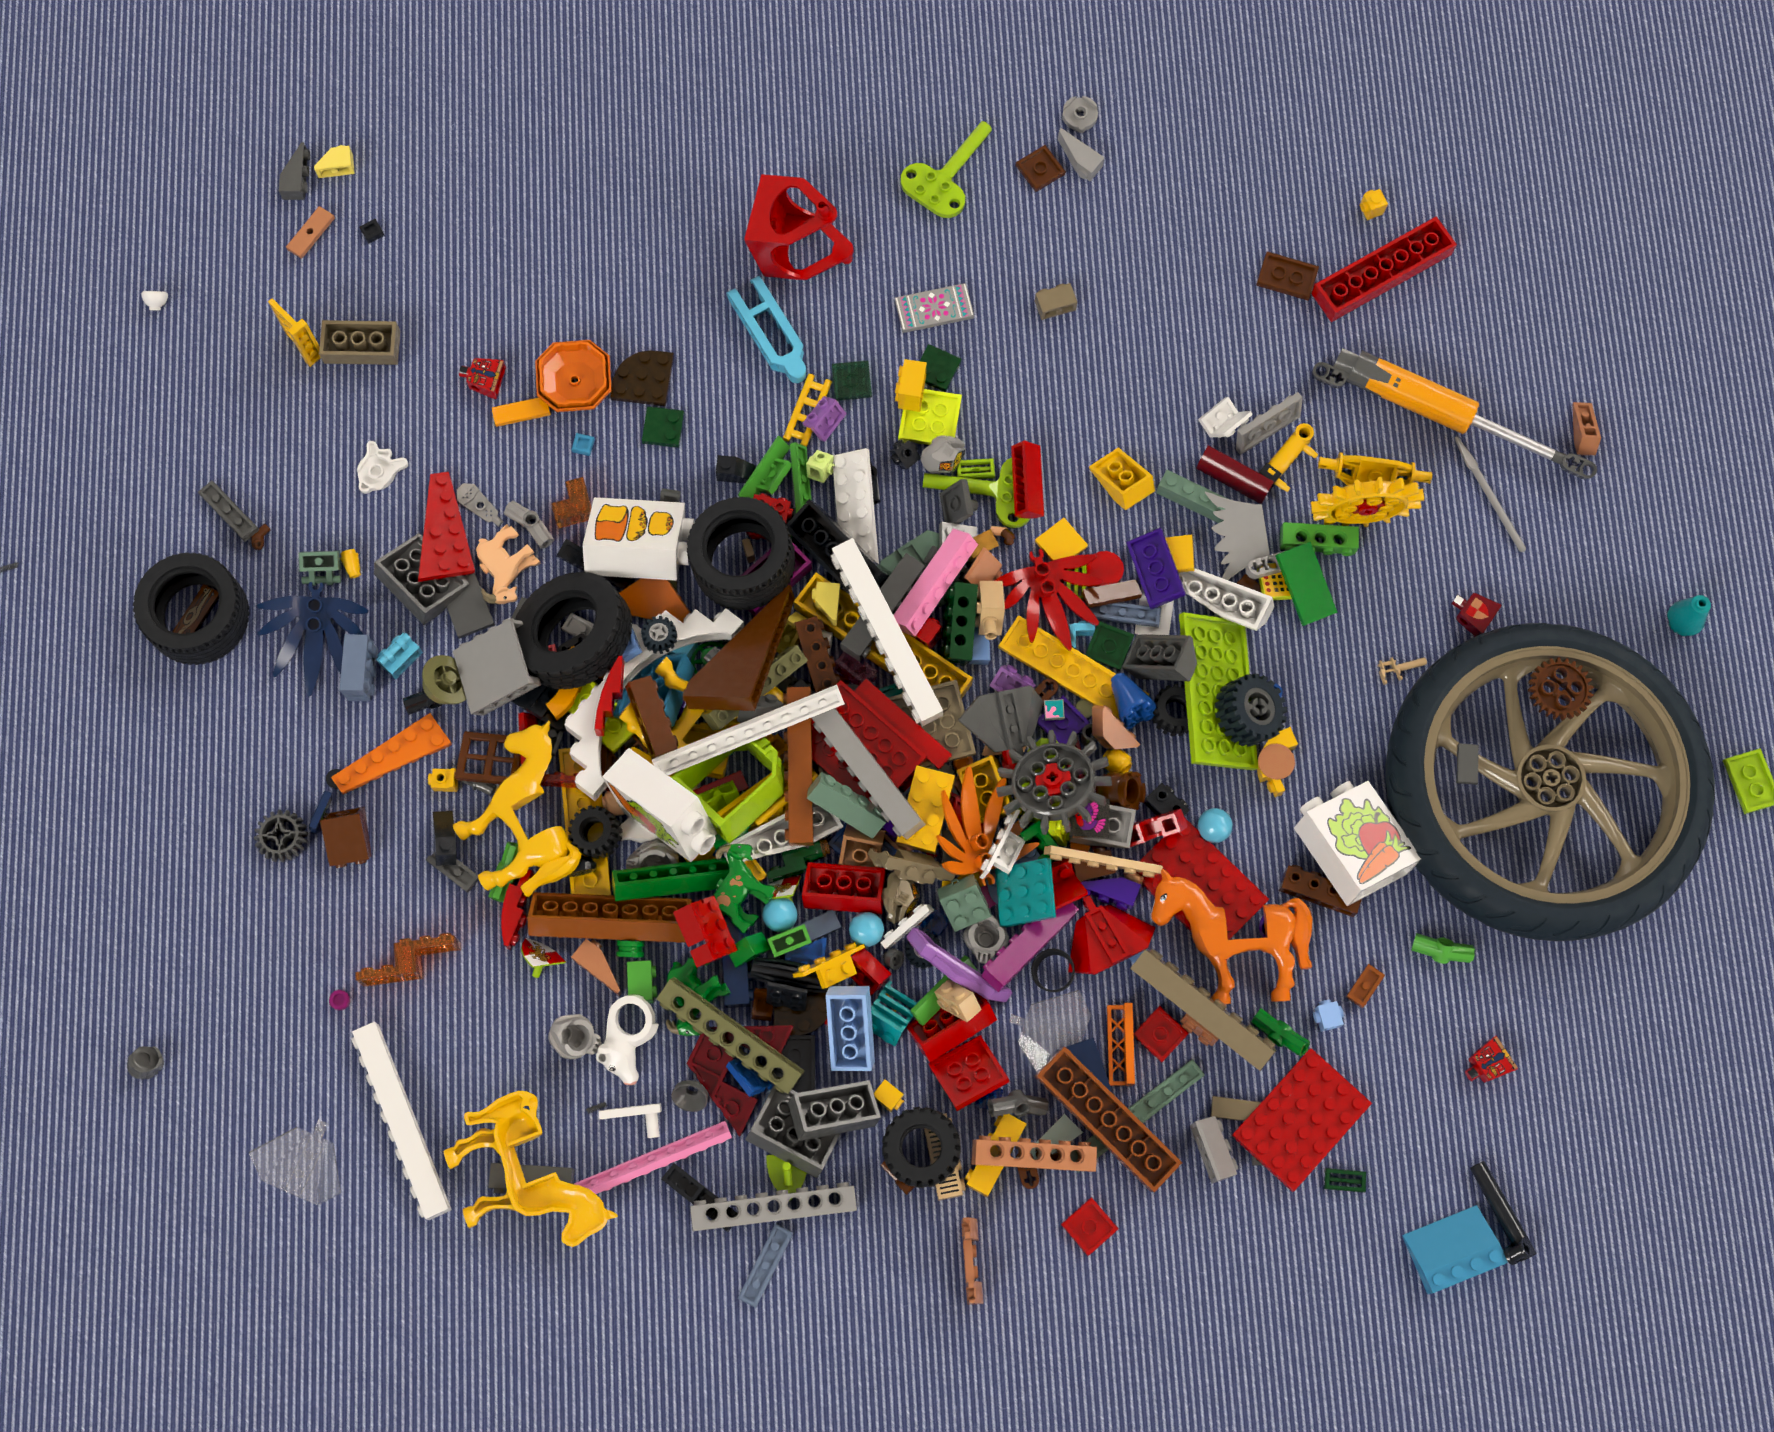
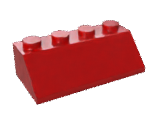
M808 862L802 891L803 906L808 909L882 914L884 905L882 892L883 888H885L886 869Z
M973 992L982 1010L968 1022L940 1008L924 1026L919 1024L917 1020L907 1025V1030L929 1062L939 1058L997 1021L989 1002L985 998Z

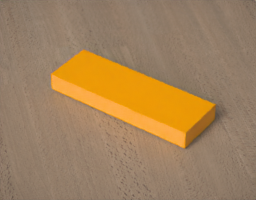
M540 398L492 407L496 427L551 415L549 406Z

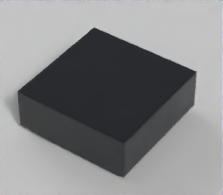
M376 219L359 227L368 244L385 236Z

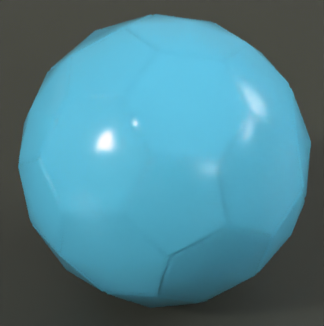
M1211 808L1206 810L1198 820V831L1202 838L1208 842L1220 843L1226 840L1232 832V820L1224 810Z
M787 898L771 899L765 905L762 916L765 925L770 930L785 932L794 926L798 914L797 908L792 901Z
M872 912L859 913L850 922L849 935L857 945L864 944L865 947H871L879 943L883 937L884 924Z

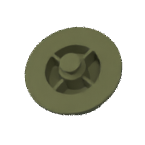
M445 655L430 658L422 670V685L426 695L432 701L439 704L453 705L464 702L466 696L455 659Z

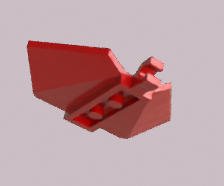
M1090 895L1083 898V905L1088 912L1084 913V916L1075 923L1070 956L1074 963L1075 973L1096 975L1148 949L1156 927L1112 905L1096 907ZM1069 962L1068 972L1072 973V966Z

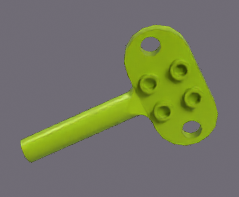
M981 121L940 170H935L924 163L908 165L901 174L900 185L902 190L937 216L952 218L960 214L965 207V194L952 181V178L992 131L991 126ZM908 173H914L916 177L913 179H909L906 175ZM956 202L959 204V207L952 208L950 204Z
M1012 457L1003 463L1000 477L997 481L924 473L923 488L945 490L960 479H967L970 494L992 496L995 498L996 516L1004 526L1020 528L1030 521V519L1018 518L1016 522H1011L1008 519L1009 515L1015 514Z

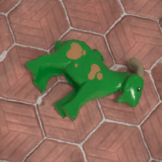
M725 845L717 850L715 857L716 859H721L722 855L726 852L730 872L725 879L721 878L715 886L717 890L714 896L719 904L722 915L726 914L741 933L745 934L747 929L753 926L759 917L756 914L748 915L741 907L748 893L756 896L763 903L768 904L777 888L758 881L743 862L744 858L753 860L751 857L753 850L751 845Z

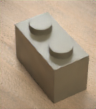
M1071 283L1059 284L1051 289H1041L1035 294L1034 302L1041 320L1072 312L1077 308V299Z

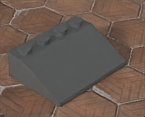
M418 533L376 560L374 563V575L425 625L447 608L469 586V583L462 576L418 582L423 536Z
M773 1086L745 1140L817 1178L822 1172L841 1133L799 1141L788 1105L793 1094L797 1092L792 1090L789 1094L786 1092L781 1093Z

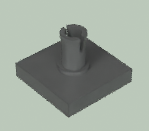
M960 479L939 493L944 522L960 524L974 515L973 512L978 508V502L971 500L967 479Z

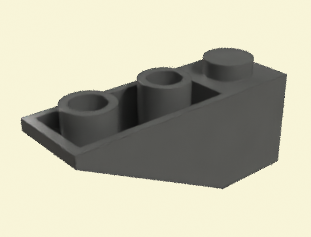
M304 142L300 143L280 174L279 193L283 200H305V193L308 192L306 177L309 176L307 160H310V150L306 148Z

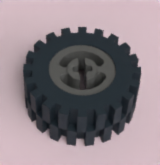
M1256 673L1252 675L1247 674L1227 683L1220 689L1221 693L1217 694L1216 699L1220 701L1215 703V708L1219 709V712L1215 713L1216 718L1221 719L1218 725L1220 728L1224 727L1226 729L1223 732L1226 737L1232 736V742L1239 741V745H1247V747L1257 745L1280 734L1279 731L1285 727L1282 724L1287 720V717L1283 716L1287 712V707L1282 705V703L1286 702L1285 698H1280L1279 693H1281V690L1273 687L1275 683L1272 680L1267 682L1268 677L1264 675L1259 677V674Z

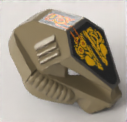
M895 872L889 875L887 888H883L882 892L883 903L888 912L887 919L893 924L907 917L920 897L916 882L913 880L903 881L897 877Z

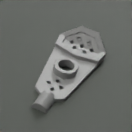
M463 483L457 489V502L486 522L495 523L498 527L504 522L498 517L496 508L475 484ZM478 503L484 504L482 508L477 507Z

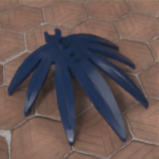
M309 582L308 585L311 597L284 596L256 605L257 608L264 610H284L292 607L291 610L278 615L257 632L258 636L277 631L288 625L296 617H299L298 622L292 628L280 650L274 667L273 677H277L289 663L306 629L303 667L308 697L314 691L321 668L323 630H325L331 656L341 675L343 647L331 619H334L339 626L350 634L364 635L351 619L338 610L350 614L369 613V610L346 599L320 597V593L324 590V584L320 583L319 589L314 590L313 582Z

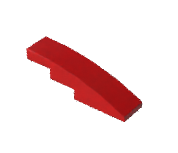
M618 656L602 689L596 712L594 728L596 736H604L605 718H613L614 700L622 699L623 656Z

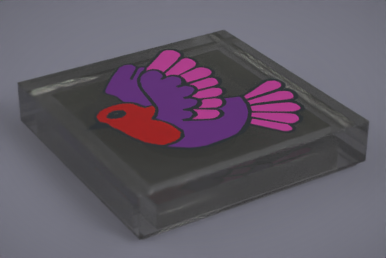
M1106 799L1105 806L1092 801L1087 804L1085 808L1089 811L1092 819L1089 823L1079 813L1069 817L1071 825L1069 837L1109 839L1110 799Z

